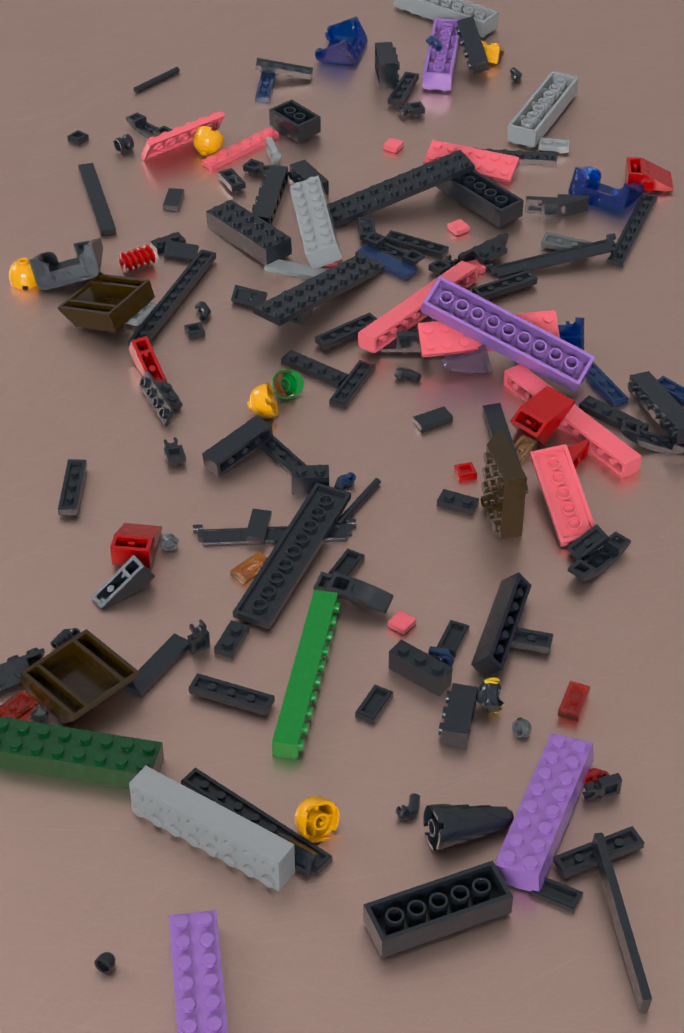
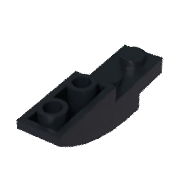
M589 195L526 196L525 213H540L541 217H561L588 211Z
M321 572L313 587L314 590L338 593V598L347 600L352 605L385 614L394 597L393 594L374 585L334 572V574Z

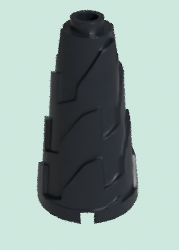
M432 804L427 805L424 810L423 825L429 828V832H425L428 845L433 851L451 848L453 845L471 842V839L489 836L491 833L506 829L513 822L514 815L505 806Z

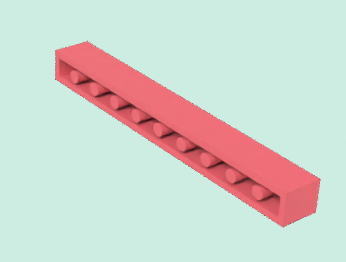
M461 261L440 276L467 289L478 281V266ZM438 277L359 331V347L376 353L397 338V331L406 332L426 318L428 315L421 312L422 304Z
M521 364L504 371L503 385L525 402L546 386L553 388ZM575 404L558 426L559 429L577 443L589 440V452L623 479L640 470L642 456Z

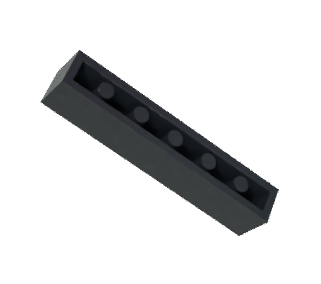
M269 166L268 171H265V179H262V187L259 188L258 193L259 196H256L255 204L252 207L253 214L273 225L288 182V166Z
M650 371L630 375L628 383L629 392L648 411L652 418L660 425L661 429L668 434L669 438L677 445L684 443V409Z
M519 572L501 580L471 663L475 670L484 678L503 670L532 586Z

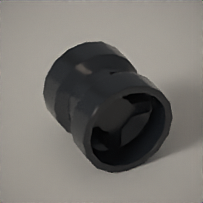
M129 134L123 135L122 138H115L113 141L118 153L124 152L125 149L134 148V141Z

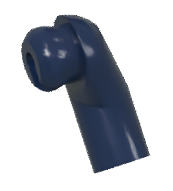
M429 36L426 39L428 45L434 44L436 51L442 50L441 42L437 38Z
M349 472L339 476L334 488L343 490L344 487L352 485L356 480V475Z
M429 647V655L438 657L440 661L449 666L454 664V657L449 649Z

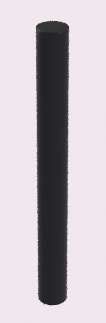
M175 67L134 87L133 90L137 93L178 73L180 69Z
M375 478L339 517L335 524H344L346 519H349L380 485L381 480Z

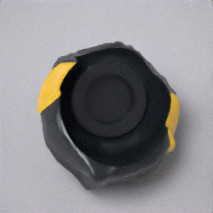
M490 676L479 685L476 699L485 710L498 713L502 710L499 707L504 705V702L499 698L501 685L497 681L500 680Z

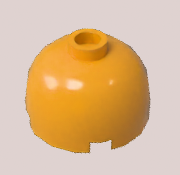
M209 126L198 127L193 138L195 149L200 154L208 156L219 152L224 142L223 135L218 130H211L212 127Z
M20 258L11 264L9 280L13 287L23 289L22 286H28L29 289L37 286L29 258Z
M263 383L253 388L250 393V400L247 401L249 411H253L255 415L262 419H271L278 416L277 401H274L273 395L275 394L270 383Z
M311 796L304 799L298 805L294 814V824L297 831L312 843H320L330 837L327 834L332 829L334 831L337 829L340 820L338 807L322 796Z

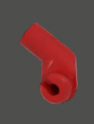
M592 768L587 773L584 785L589 782L598 783V778L609 775V773L601 769Z

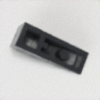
M133 555L91 598L102 610H105L141 591L155 575Z

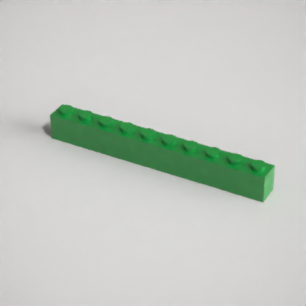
M314 590L274 732L272 756L298 760L300 751H304V735H308L310 727L308 719L313 717L314 706L312 704L317 702L318 691L316 689L321 687L322 675L320 673L325 671L326 660L324 658L329 656L330 645L328 643L333 641L334 631L332 628H336V613H340L341 609L338 593Z

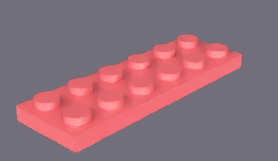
M223 111L213 112L209 116L201 117L195 122H188L182 127H175L172 131H165L157 137H150L146 141L141 158L145 161L193 142L194 134L198 127L209 126L212 127L211 130L213 131L218 130L225 114Z
M432 140L423 161L424 165L454 151L461 150L475 165L477 172L490 180L511 184L520 160L516 156Z
M567 444L530 452V458L560 547L570 545L594 527L595 523Z

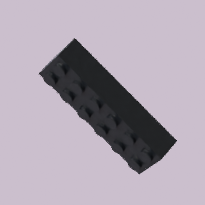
M476 170L436 186L439 190L498 227H502L523 216V199Z
M228 200L206 211L207 228L264 265H268L278 259L281 260L292 254L290 236L236 202Z
M492 860L366 903L363 906V921L381 958L510 914L512 913L513 895Z

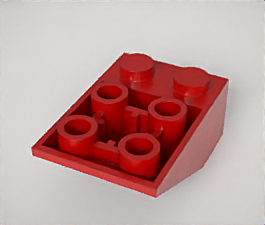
M626 158L625 180L627 190L663 192L674 190L670 171L644 158Z
M546 386L520 406L510 420V423L517 431L545 446L573 407L575 401Z
M124 523L114 534L110 546L112 565L123 566L135 555L147 568H151L162 526Z

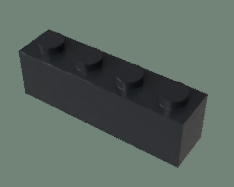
M471 16L458 20V27L455 28L457 35L461 36L459 41L461 47L464 46V57L468 58V69H471L473 74L489 70L488 59L474 17Z
M256 415L203 452L204 467L220 477L272 440V425Z

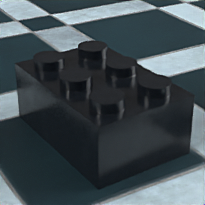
M392 42L375 43V72L380 90L394 89L399 82L398 70H400L396 47H393Z
M291 99L269 109V125L296 142H301L321 132V116Z

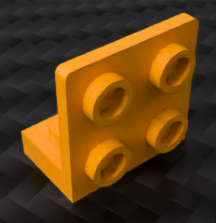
M482 41L488 63L498 64L500 51L504 52V48H501V45L497 43L487 45L488 43Z

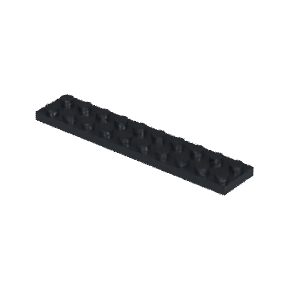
M461 150L454 151L451 154L413 168L410 171L384 180L364 190L357 191L340 200L328 203L334 227L337 228L356 220L357 217H363L475 170V165Z
M357 254L255 306L253 313L281 326L384 272L385 265L377 260L366 257L364 254Z
M316 482L233 610L234 618L267 629L271 628L351 499L350 492Z

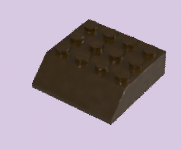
M98 274L57 308L76 327L116 332L135 314L139 313L144 306L148 305L155 296L148 279Z
M499 429L487 443L486 453L483 454L485 467L482 469L484 482L481 483L483 496H481L480 500L482 507L486 508L488 520L492 521L494 533L497 532L501 540L522 536L527 477L503 429Z
M87 629L20 672L23 690L43 707L46 706L47 710L62 723L75 721L141 675L136 668Z

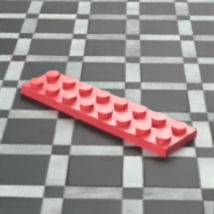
M555 310L515 314L560 338ZM439 321L418 323L417 325L422 358L494 351Z

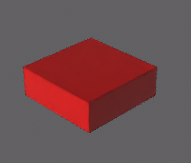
M472 462L454 465V472L459 482L477 479V472Z

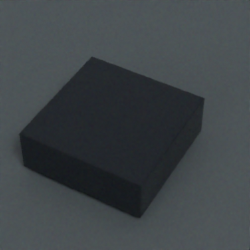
M77 130L68 135L67 138L69 142L80 145L89 140V135Z
M201 322L184 325V330L189 340L205 337V331Z

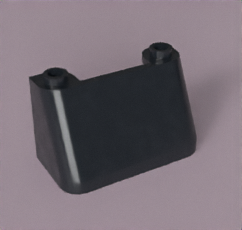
M101 238L93 239L84 245V252L77 258L58 262V258L53 252H44L33 257L29 262L37 286L42 290H49L96 277L101 270L103 244Z

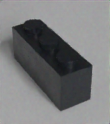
M306 160L289 165L288 176L294 183L319 175L326 195L329 194V181Z
M401 639L389 651V669L433 694L440 696L451 685L452 667Z
M453 683L451 691H447L445 703L448 706L443 707L442 719H444V723L440 722L438 735L442 736L441 745L467 749L477 703L478 687Z

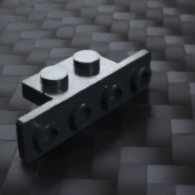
M505 232L497 235L495 238L460 253L457 264L461 261L477 260L480 264L484 265L507 254L508 249L505 246L509 234Z
M397 331V339L383 347L379 352L421 353L418 332Z
M145 371L140 379L139 386L162 424L167 426L174 414L173 409L180 410L183 404L171 384L168 382H157L150 372Z
M38 648L30 649L26 652V655L21 657L14 655L8 658L7 662L0 664V692L21 685L20 672L29 667L28 662L43 657L45 654L44 648L39 650Z

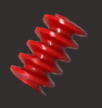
M147 244L137 249L134 248L131 251L128 250L125 253L122 252L119 255V264L124 274L127 273V268L131 272L133 271V266L137 270L139 265L142 268L145 266L144 262L148 266L150 265V260L155 263V254Z

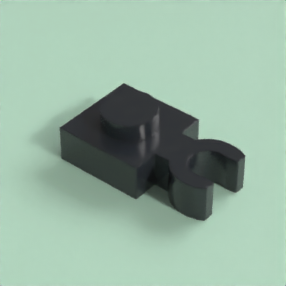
M421 101L407 103V106H398V112H400V116H406L407 114L418 116L425 114V107Z
M250 159L243 165V171L254 175L260 173L263 177H265V171L269 169L268 165H264L263 162Z
M451 255L446 256L445 260L440 258L429 264L428 270L440 276L455 266L457 259L451 260Z
M176 437L173 438V443H168L164 439V455L168 465L186 462L183 447L178 445Z
M202 619L199 620V625L196 628L193 624L189 625V630L192 634L187 636L188 650L192 655L210 647V635Z
M620 774L605 775L602 778H598V783L585 784L584 788L586 791L583 792V796L586 801L592 800L597 796L602 799L620 794L622 785Z

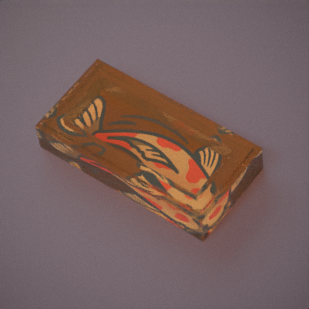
M259 551L231 569L230 575L245 585L255 578L268 557Z

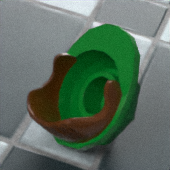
M281 369L274 374L271 386L276 396L286 400L294 398L302 392L304 380L299 372L295 370Z

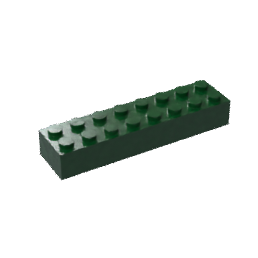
M0 716V768L130 789L129 782L145 765L160 772L164 761L162 742Z

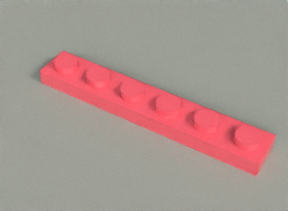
M270 127L265 128L203 159L202 166L210 171H214L266 145V138L272 137L273 141L278 139L279 132Z

